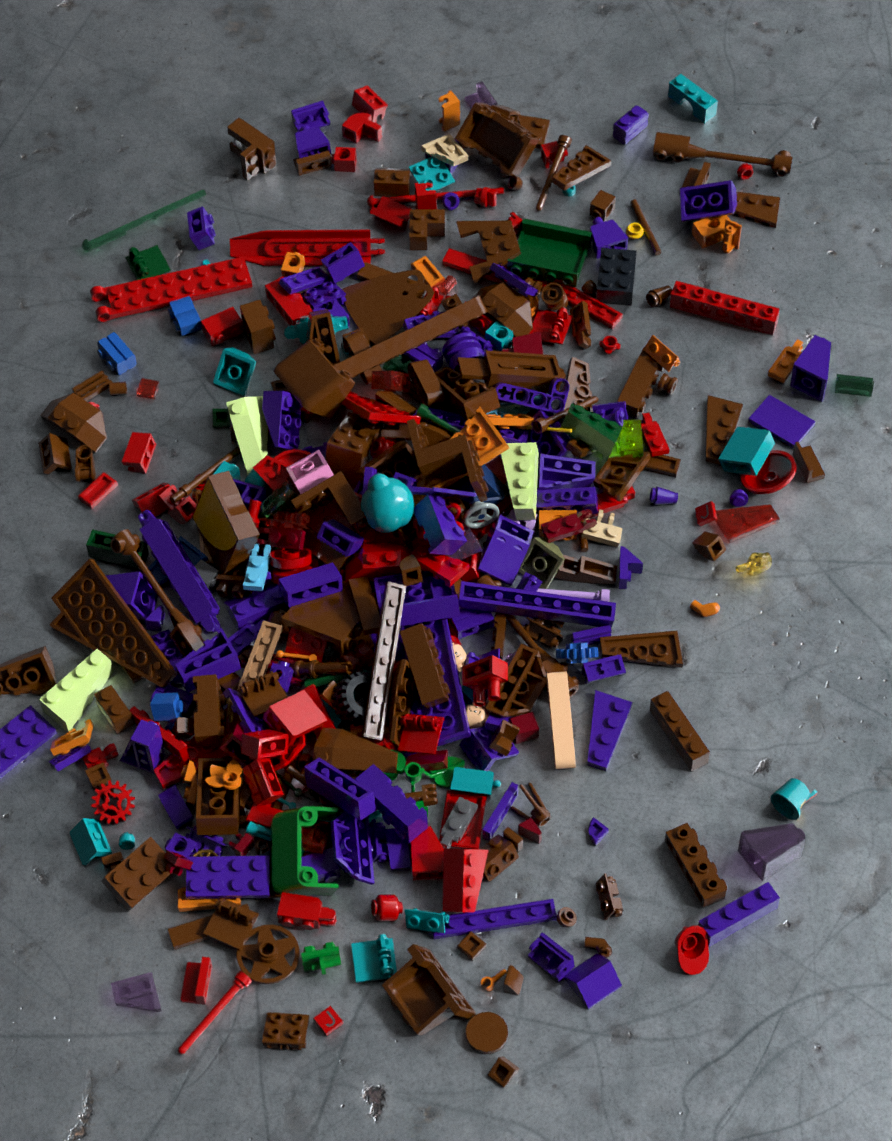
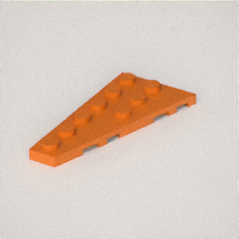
M481 407L476 410V414L472 419H468L464 423L465 426L461 431L451 437L452 439L465 434L469 441L472 440L475 450L478 451L480 457L478 462L481 466L509 449L508 444ZM422 473L414 479L418 480L416 487L445 489L468 475V473L431 486L428 485ZM413 495L414 507L426 496Z

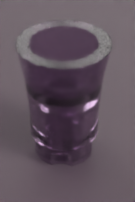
M469 528L464 532L467 542L453 555L446 556L462 561L465 558L482 552L483 549Z

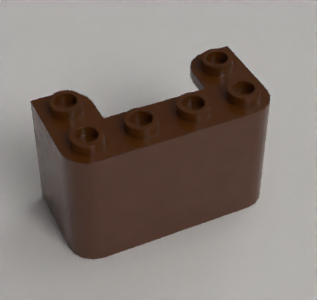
M477 102L474 103L454 138L459 141L458 144L465 149L468 147L471 149L475 148L482 157L492 159V163L501 169L500 172L508 177L509 175H520L540 140L535 134L492 106Z

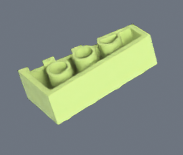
M536 442L507 443L509 449L501 453L516 519L536 520L539 463Z
M96 649L39 699L42 711L66 732L72 730L76 721H79L83 716L86 707L90 706L93 702L94 694L102 689L112 675L111 660Z

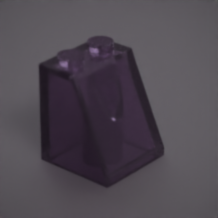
M794 823L746 830L741 833L738 852L763 882L802 857L806 836Z

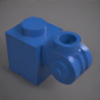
M156 693L150 703L154 721H168L165 730L172 731L176 719L182 717L183 702L179 699L178 693Z

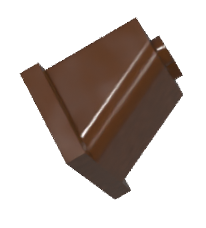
M412 944L407 949L413 958L382 984L391 997V1004L395 1009L401 1011L404 1015L402 1017L403 1021L409 1027H412L417 1035H424L453 1015L471 1019L477 1014L430 949Z

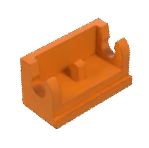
M451 90L439 98V102L446 100V103L441 105L443 117L439 119V123H443L442 130L444 132L460 125V100Z

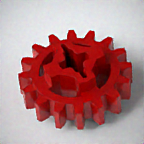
M109 780L108 786L101 783V790L95 789L94 792L97 796H92L91 800L96 801V803L92 804L91 808H97L94 815L100 814V821L107 819V824L109 825L111 820H114L117 825L118 819L125 822V815H132L129 809L135 808V805L131 804L135 797L129 796L132 793V789L125 790L127 784L121 787L118 780L115 785H112L111 780ZM111 789L119 790L121 793H112ZM103 794L105 797V803H103L100 806L99 800ZM109 796L113 800H118L117 808L113 805H108L110 803ZM127 799V806L123 811L121 803ZM106 812H114L116 816L107 815Z

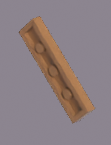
M263 621L239 686L243 682L246 683L253 680V678L258 680L259 676L264 677L282 632V625Z

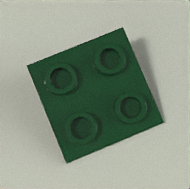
M158 245L140 252L137 248L131 247L129 249V256L125 257L136 280L158 276L171 271Z

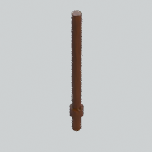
M239 445L190 483L182 485L179 491L169 498L170 501L174 504L182 497H187L191 494L195 487L205 481L209 475L215 473L223 461L228 463L241 453Z

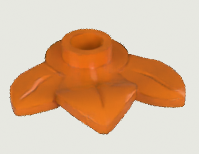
M235 760L230 761L226 768L211 765V776L206 778L205 782L215 788L237 789L241 785L240 775L242 767Z

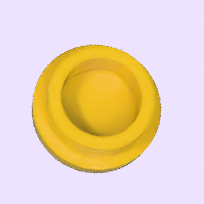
M631 223L626 228V235L631 239H639L643 236L644 230L639 223Z

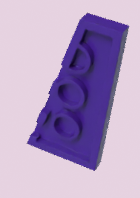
M595 690L588 766L607 771L633 702Z

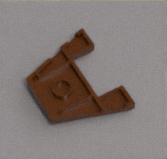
M456 221L461 238L479 233L487 262L470 266L474 283L479 282L485 275L493 273L490 270L492 263L503 266L508 263V259L513 260L521 254L511 221Z

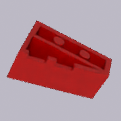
M444 849L442 912H475L488 850Z

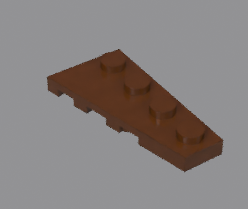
M708 395L706 462L721 465L719 457L736 430L743 404Z
M677 630L600 637L602 658L621 654L623 661L683 668Z

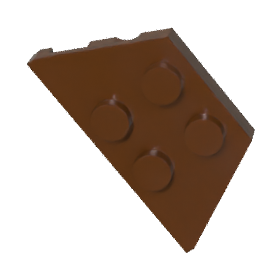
M644 452L643 456L633 458L632 454L608 458L593 481L594 486L617 501H621L650 460V452Z

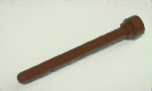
M560 135L557 144L559 148L536 205L537 211L543 209L552 185V177L558 170L564 151L572 143V139L569 136Z
M593 396L576 405H580L585 409L597 403L599 399L597 396ZM569 408L546 419L537 418L531 423L533 431L536 434L545 432L549 425L564 419Z

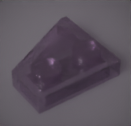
M152 972L111 983L117 1006L162 1012Z

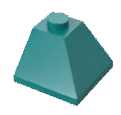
M233 347L223 349L213 383L246 396L256 361L248 353Z

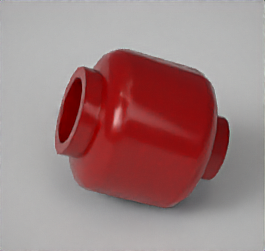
M379 437L370 447L371 457L374 459L395 443L384 437Z
M379 894L371 902L372 916H375L376 920L380 922L396 921L399 914L403 912V904L394 894Z

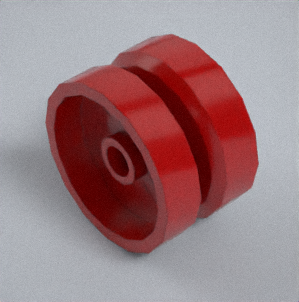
M304 547L303 551L280 548L271 551L270 565L273 566L271 568V581L279 585L280 578L312 569L310 566L312 563V551Z

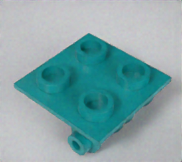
M429 157L408 167L418 184H433L432 188L425 189L427 191H437L456 182L445 163L434 157Z
M380 934L377 940L351 943L356 983L389 979L397 972L393 938H387L385 934Z

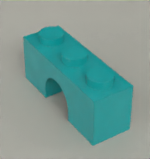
M679 74L669 82L668 97L679 105L687 100L692 106V115L700 121L706 123L716 115L718 100L684 75Z

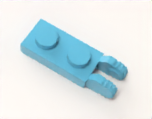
M255 544L254 549H252V556L250 555L243 583L244 590L263 591L270 564V545H265L264 556H258L259 544Z

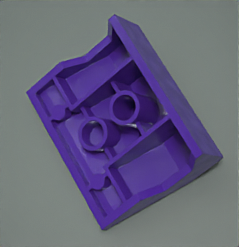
M421 570L423 582L406 586L400 626L460 616L458 596L455 592L454 584L449 588L445 585L444 580L434 578L432 572ZM401 573L373 578L380 614L385 583L389 581L403 585Z

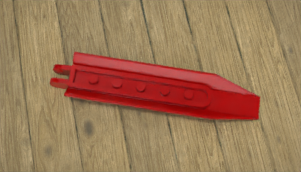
M370 229L263 230L230 238V256L235 258L244 256L246 261L264 266H282L287 252H297L304 255L305 265H323L321 259L351 242L358 249L363 262L371 264V254H385V249H371V243L382 244L385 243V239L371 238Z

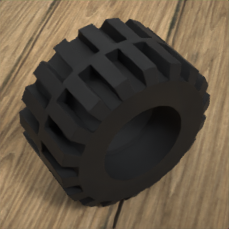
M367 672L351 674L338 682L337 686L333 689L334 694H332L331 699L334 702L332 707L336 708V711H334L336 715L339 714L341 716L339 719L342 721L347 720L346 724H354V726L363 725L371 675L368 676ZM354 690L363 696L364 708L356 703L353 696Z

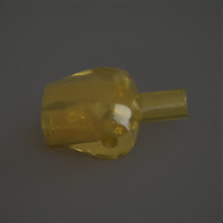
M768 552L752 553L747 563L736 566L737 573L746 571L750 576L760 575L771 568V555Z

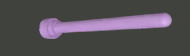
M539 588L537 592L609 602L610 598L609 589H602L598 593Z

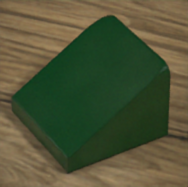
M228 408L212 409L213 427H230Z

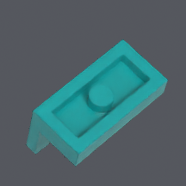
M455 767L453 780L451 781V791L491 796L494 772Z
M82 818L69 832L82 865H87L95 856L105 857L112 853L98 819Z

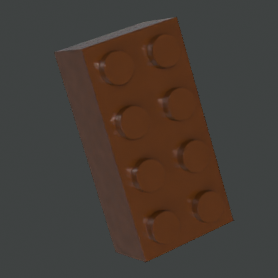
M199 758L196 804L197 835L238 834L240 786L237 789L228 790L223 787H211L205 782V779L211 776V765L226 768L229 762L234 760L233 758Z

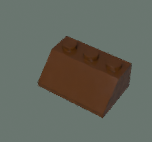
M398 441L354 472L362 486L364 483L365 467H373L377 470V474L381 473L391 478H394L395 472L412 478L421 474L416 456L407 441Z

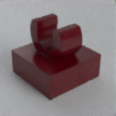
M239 833L235 834L239 843L235 844L230 841L229 847L235 851V856H247L254 847L253 837L247 833L244 837Z
M167 850L164 858L169 861L165 870L171 874L173 872L180 876L183 868L190 870L193 862L181 854Z

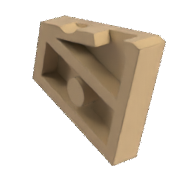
M450 134L428 142L421 147L422 152L453 167L468 161L469 155Z

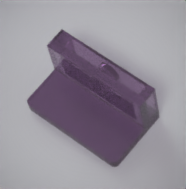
M482 81L476 83V93L465 97V102L470 109L475 102L486 103L490 106L498 105Z

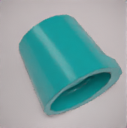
M791 778L771 795L770 800L774 808L790 820H797L801 815L800 809L804 803L814 798L818 792L814 789L810 794L809 789L803 782L796 778Z

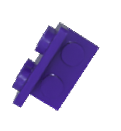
M485 726L470 729L471 736L464 738L459 745L475 768L483 771H489L496 760L519 754L513 742L507 756L489 748L494 731L484 729Z

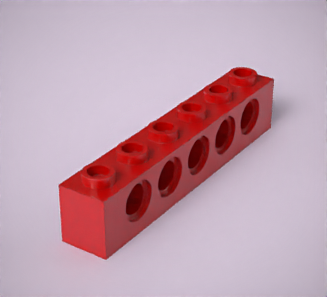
M680 281L675 282L670 297L671 308L769 335L774 334L778 323L780 308Z

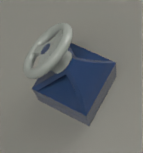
M485 464L482 465V469L485 475L483 480L486 481L489 492H486L488 500L480 502L477 495L476 497H455L460 499L467 509L463 515V523L469 528H482L493 523L499 516V508L496 505L509 492V489ZM469 476L455 489L475 493ZM491 509L494 511L492 516L487 514ZM476 520H477V521H478V520H485V521L478 522V523H472V522H474V521H476Z

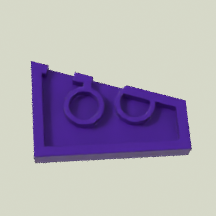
M230 688L223 692L226 698L231 699L233 712L240 716L242 720L240 725L244 733L267 730L265 721L262 718L263 714L254 717L240 692Z

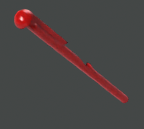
M503 187L490 188L491 190H496L497 195L504 194ZM476 190L453 191V193L457 194L459 198L474 197ZM449 192L436 193L437 200L443 199V196ZM371 195L367 199V205L372 208L374 205L379 204L381 198H373V195ZM415 195L386 197L398 203L415 202Z

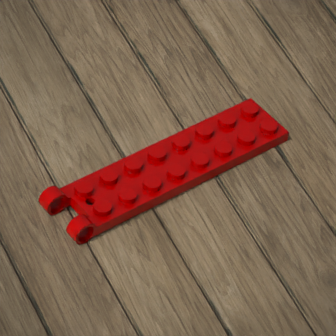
M243 256L105 288L94 286L90 289V294L95 302H100L104 299L109 300L111 308L101 306L95 311L99 322H107L115 318L168 307L169 302L190 296L191 300L195 301L252 288L253 285Z

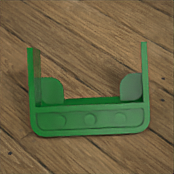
M304 806L279 812L273 817L271 821V887L277 894L285 892L312 896H332L336 892L338 884L318 883L316 870L309 866H302L301 827H311L317 820L331 821L338 812V808Z

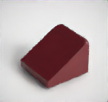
M529 818L518 825L519 835L535 843H541L542 832L533 819Z

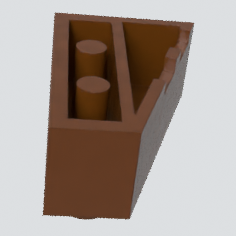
M324 309L310 312L306 342L315 338L321 340L325 347L324 356L332 365L339 363L340 358L329 310Z
M216 674L193 676V683L197 690V694H193V701H196L194 737L198 748L218 747L221 745L222 738L226 734L225 727L223 726V722L226 721L225 709L223 710V706L226 705V697L222 693Z

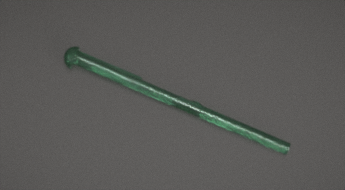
M202 189L90 241L84 239L82 248L86 252H91L127 235V231L151 219L154 221L168 212L206 196V192Z

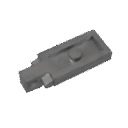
M461 797L458 798L440 834L443 837L441 841L443 849H449L453 841L456 843L461 841L477 811L478 804Z

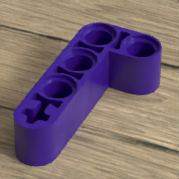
M554 378L550 383L548 394L502 382L496 383L493 387L496 388L498 399L552 413H559L564 410L570 385L563 378ZM562 381L564 387L561 391H557L556 384ZM503 388L504 390L510 391V395L504 393L501 394L498 392V390ZM518 391H523L524 397L522 400L518 401L516 399V393ZM536 395L541 396V403L535 405L533 402ZM557 399L559 406L556 409H552L551 403Z

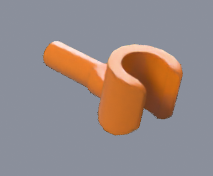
M503 969L491 978H482L481 986L486 982H490L491 984L486 988V991H492L494 983L505 975L507 971Z

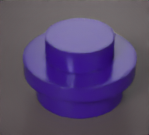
M449 192L443 196L442 204L446 209L454 210L459 206L460 199L457 194Z
M737 489L731 493L729 501L735 507H742L748 503V495L745 491Z

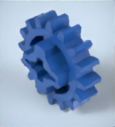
M588 642L567 643L566 648L556 649V659H566L567 664L586 663L588 658L599 657L598 647H588Z

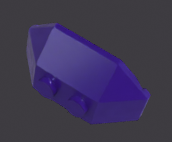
M344 811L331 822L334 861L355 880L373 885L375 882L369 815L360 821Z

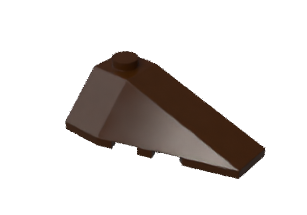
M46 646L0 664V696L5 694H41L49 691L57 684L53 662Z

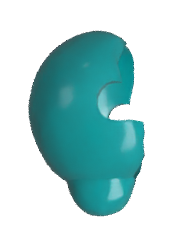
M378 473L373 475L368 481V489L361 499V510L364 512L367 523L377 532L390 533L409 523L414 511V499L411 491L403 482Z

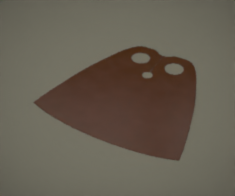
M419 270L391 273L342 289L346 293V302L344 303L358 328H363L369 340L375 345L387 340L404 327L405 319L415 317L432 299L434 290L430 285L424 283L425 277ZM411 275H415L418 278L414 284L407 283V278ZM419 290H426L427 296L420 299L416 296V293ZM403 291L409 292L407 295L402 294Z

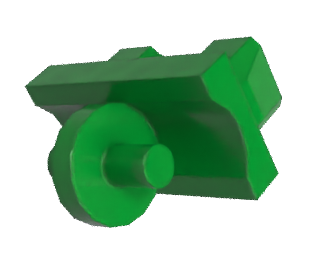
M334 942L325 943L323 945L324 949L315 950L314 946L304 947V952L301 953L304 972L321 969L322 975H326V968L340 966L339 947L335 946Z

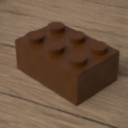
M149 837L109 872L101 882L129 912L171 875V873L165 870L169 861L164 858L165 852L152 837Z

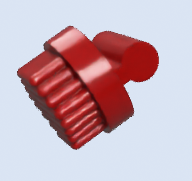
M489 187L477 188L474 203L480 204L482 207H488V205L496 206V190H491Z

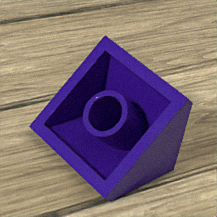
M595 954L564 977L565 981L587 1009H590L622 987L611 961L599 954Z

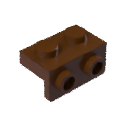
M499 834L479 849L488 850L483 874L489 882L519 858L513 843Z

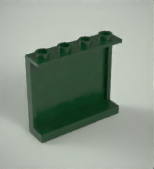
M523 218L521 233L518 238L521 254L513 260L508 259L507 269L517 276L530 277L536 280L576 288L591 246L592 232Z

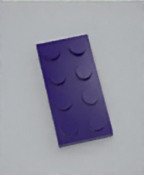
M31 705L0 729V779L57 734L56 729Z
M269 856L187 857L193 864L190 870L186 869V899L269 898Z

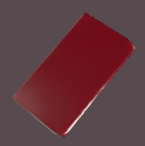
M448 750L436 751V754L416 753L410 755L407 758L406 765L416 762L425 771L448 769Z

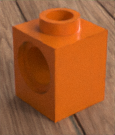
M287 252L281 268L282 276L287 277L303 272L305 267L304 255L297 252Z

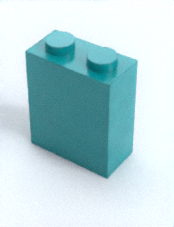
M737 427L719 457L723 471L757 476L775 444L770 430Z

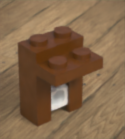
M240 117L227 127L228 134L233 137L234 143L232 141L229 143L230 151L241 159L243 178L248 181L259 171L265 174L275 167V145L272 139Z

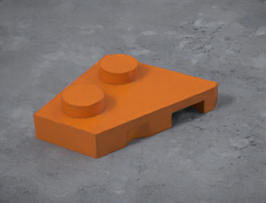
M91 719L85 721L86 725L84 728L78 731L73 728L63 736L52 741L50 750L53 756L58 754L64 755L74 747H83L88 744L94 727Z

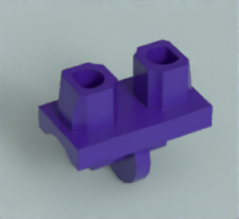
M625 401L592 406L593 413L606 416L614 414L615 411L619 410L623 421L628 420Z

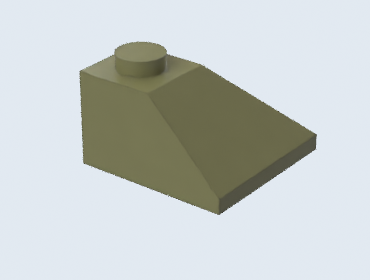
M545 537L533 538L518 572L522 575L525 572L534 575L542 581L540 588L548 589L565 559L557 545L552 542L548 543Z

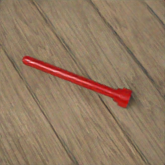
M239 971L235 975L231 988L178 1048L179 1054H185L237 992L247 988L252 983V980L244 972Z

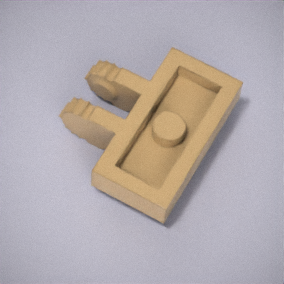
M599 509L596 518L597 525L584 530L582 538L618 547L623 528L612 525L615 513L609 514L607 524L602 523L601 520L604 513L603 510Z

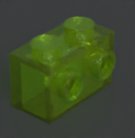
M640 419L623 420V427L618 436V443H616V454H619L620 457L632 454L633 458L643 456Z

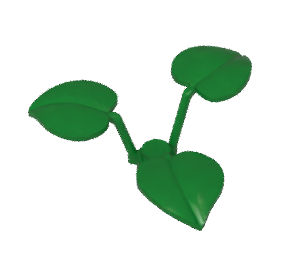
M392 750L398 753L396 773H383L392 782L397 779L398 774H405L407 781L411 783V792H415V783L421 780L422 774L429 778H434L438 786L447 788L451 787L454 768H464L465 760L448 756V769L433 770L429 774L416 762L406 765L403 754ZM423 801L416 802L418 809L423 807L427 811L428 818V806L424 807Z

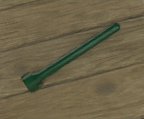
M421 404L415 414L420 416L421 420L424 419L426 421L427 419L453 435L461 431L432 414L429 407Z

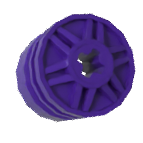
M473 333L457 334L450 338L442 348L443 356L449 364V368L460 372L457 363L458 357L483 359L484 357L481 344Z

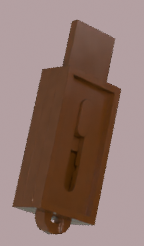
M485 350L483 359L457 358L461 378L484 380L488 388L502 382L548 393L550 383L554 378L565 379L566 377L564 370L558 365L556 355ZM562 381L556 384L557 391H559L560 385L563 383ZM503 388L498 390V392L510 393V391L504 390Z

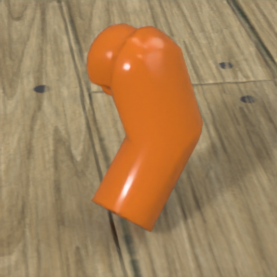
M694 600L690 605L692 610L703 617L715 615L720 610V606L716 602L702 605Z

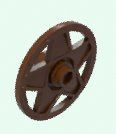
M261 925L252 929L242 949H237V961L241 971L252 981L260 984H275L285 980L294 972L300 958L299 945L294 935L287 929L277 925ZM271 930L281 932L288 938L275 940ZM259 932L257 944L245 945L250 937ZM295 948V958L290 966L284 956ZM241 957L254 962L251 973L245 968ZM270 969L281 974L274 978H263Z

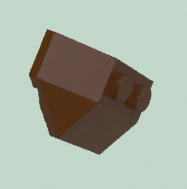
M505 282L481 288L473 297L480 296L488 311L485 315L512 330L514 337L527 335L533 330L530 301Z
M75 393L51 401L40 415L83 445L89 446L95 453H97L107 439L102 411Z
M524 644L519 646L508 666V681L500 684L501 699L489 701L485 708L487 711L503 718L531 712L547 683L546 671L539 651Z

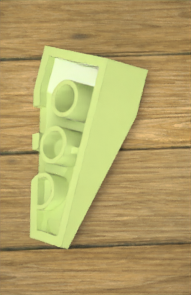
M263 396L243 397L226 402L247 474L268 452L269 431L262 411Z

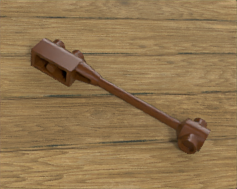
M656 132L653 155L658 160H665L666 157H670L675 162L680 163L683 159L708 157L771 166L772 171L776 172L780 177L790 174L793 157L786 150L779 151L772 159L716 152L690 144L691 136Z
M128 529L120 531L111 540L113 552L122 553L123 556H131L169 612L168 614L174 626L169 636L185 658L193 650L197 651L204 645L203 642L205 640L201 636V627L194 625L191 620H188L173 606L137 553L140 543L139 536L131 534Z
M485 575L476 581L479 584L502 587L499 580H493L489 575ZM506 614V619L530 648L539 651L546 673L568 672L565 662L559 663L556 658H553L539 647L515 616ZM567 673L569 697L571 698L579 690V680L576 676L570 677Z

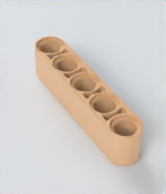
M567 671L546 673L555 769L576 768Z

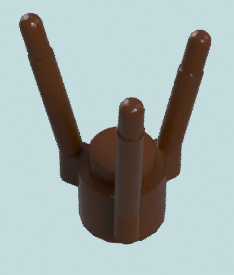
M529 782L528 786L537 803L521 784L519 786L534 807L530 812L532 817H529L514 806H511V810L525 820L533 819L539 827L544 826L551 819L550 812L544 806L532 783Z

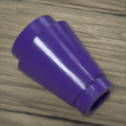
M656 486V488H651L649 501L654 503V505L677 504L678 493Z

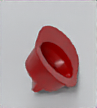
M700 926L683 927L675 939L679 964L684 972L696 975L701 973L709 962L707 932Z

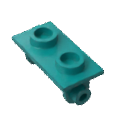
M417 908L412 910L405 909L407 928L445 933V923L449 922V915H446L445 912L436 913L418 910Z

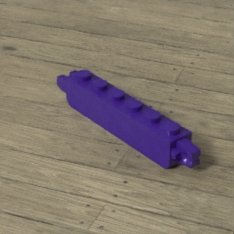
M149 510L143 511L138 516L142 528L139 529L142 533V540L150 546L152 556L161 564V571L170 579V586L179 594L181 604L187 607L190 612V619L194 623L202 624L208 632H217L221 629L216 618L220 612V607L167 521L156 519Z

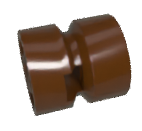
M549 283L542 289L541 297L549 311L557 313V310L561 307L567 308L568 298L560 284Z

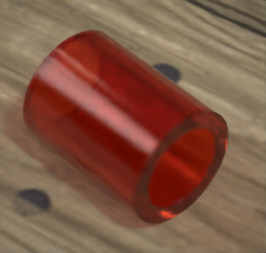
M448 275L438 286L439 291L444 295H448L457 285V280L453 276Z

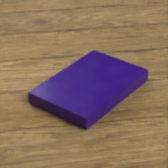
M770 394L748 419L749 423L759 429L770 430L774 438L793 449L794 443L798 441L800 443L815 426L816 422Z

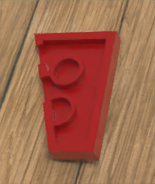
M418 546L409 554L415 556L423 571L432 572L434 578L437 580L441 578L449 588L469 571V563L442 554H429L428 549Z

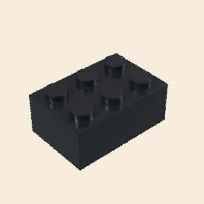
M601 248L597 300L604 304L632 306L636 250Z

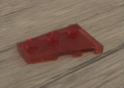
M771 504L716 510L717 520L715 522L729 543L780 522V518Z

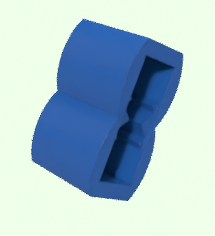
M190 296L169 302L170 308L167 311L170 319L174 318L173 324L176 332L179 331L181 336L202 330L200 317Z

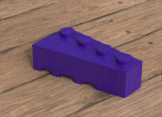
M374 764L355 778L356 781L374 792L376 811L378 810L382 814L386 824H392L396 829L395 832L401 839L405 838L410 843L428 828L427 811L423 807L418 809L416 801L411 797L406 799L403 790L398 785L393 787L391 779Z

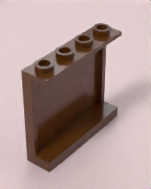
M342 581L343 591L292 606L281 617L282 632L289 635L290 629L293 627L339 645V655H343L347 649L351 648L356 639L360 638L363 634L349 583ZM372 592L379 612L376 593Z

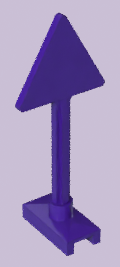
M365 467L362 496L368 489L369 479L377 474V470L373 467ZM407 486L412 495L427 496L432 494L441 497H476L477 494L436 487Z

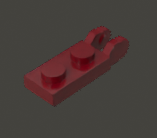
M587 509L580 511L578 514L575 513L541 524V529L547 542L551 543L593 528L597 525V522L593 518L585 520L592 516V511Z
M257 527L260 534H269L268 541L258 539L256 544L270 545L271 548L303 551L305 531Z

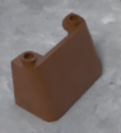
M317 338L310 339L278 363L273 372L302 407L312 413L332 418L355 385V382L352 380L349 372L343 369L341 371L337 370L324 356L325 347L321 340Z

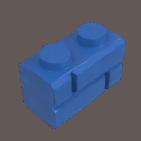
M115 332L98 341L97 353L102 360L106 359L111 371L115 370L118 375H121L128 369L130 370L136 366L137 362L134 353Z

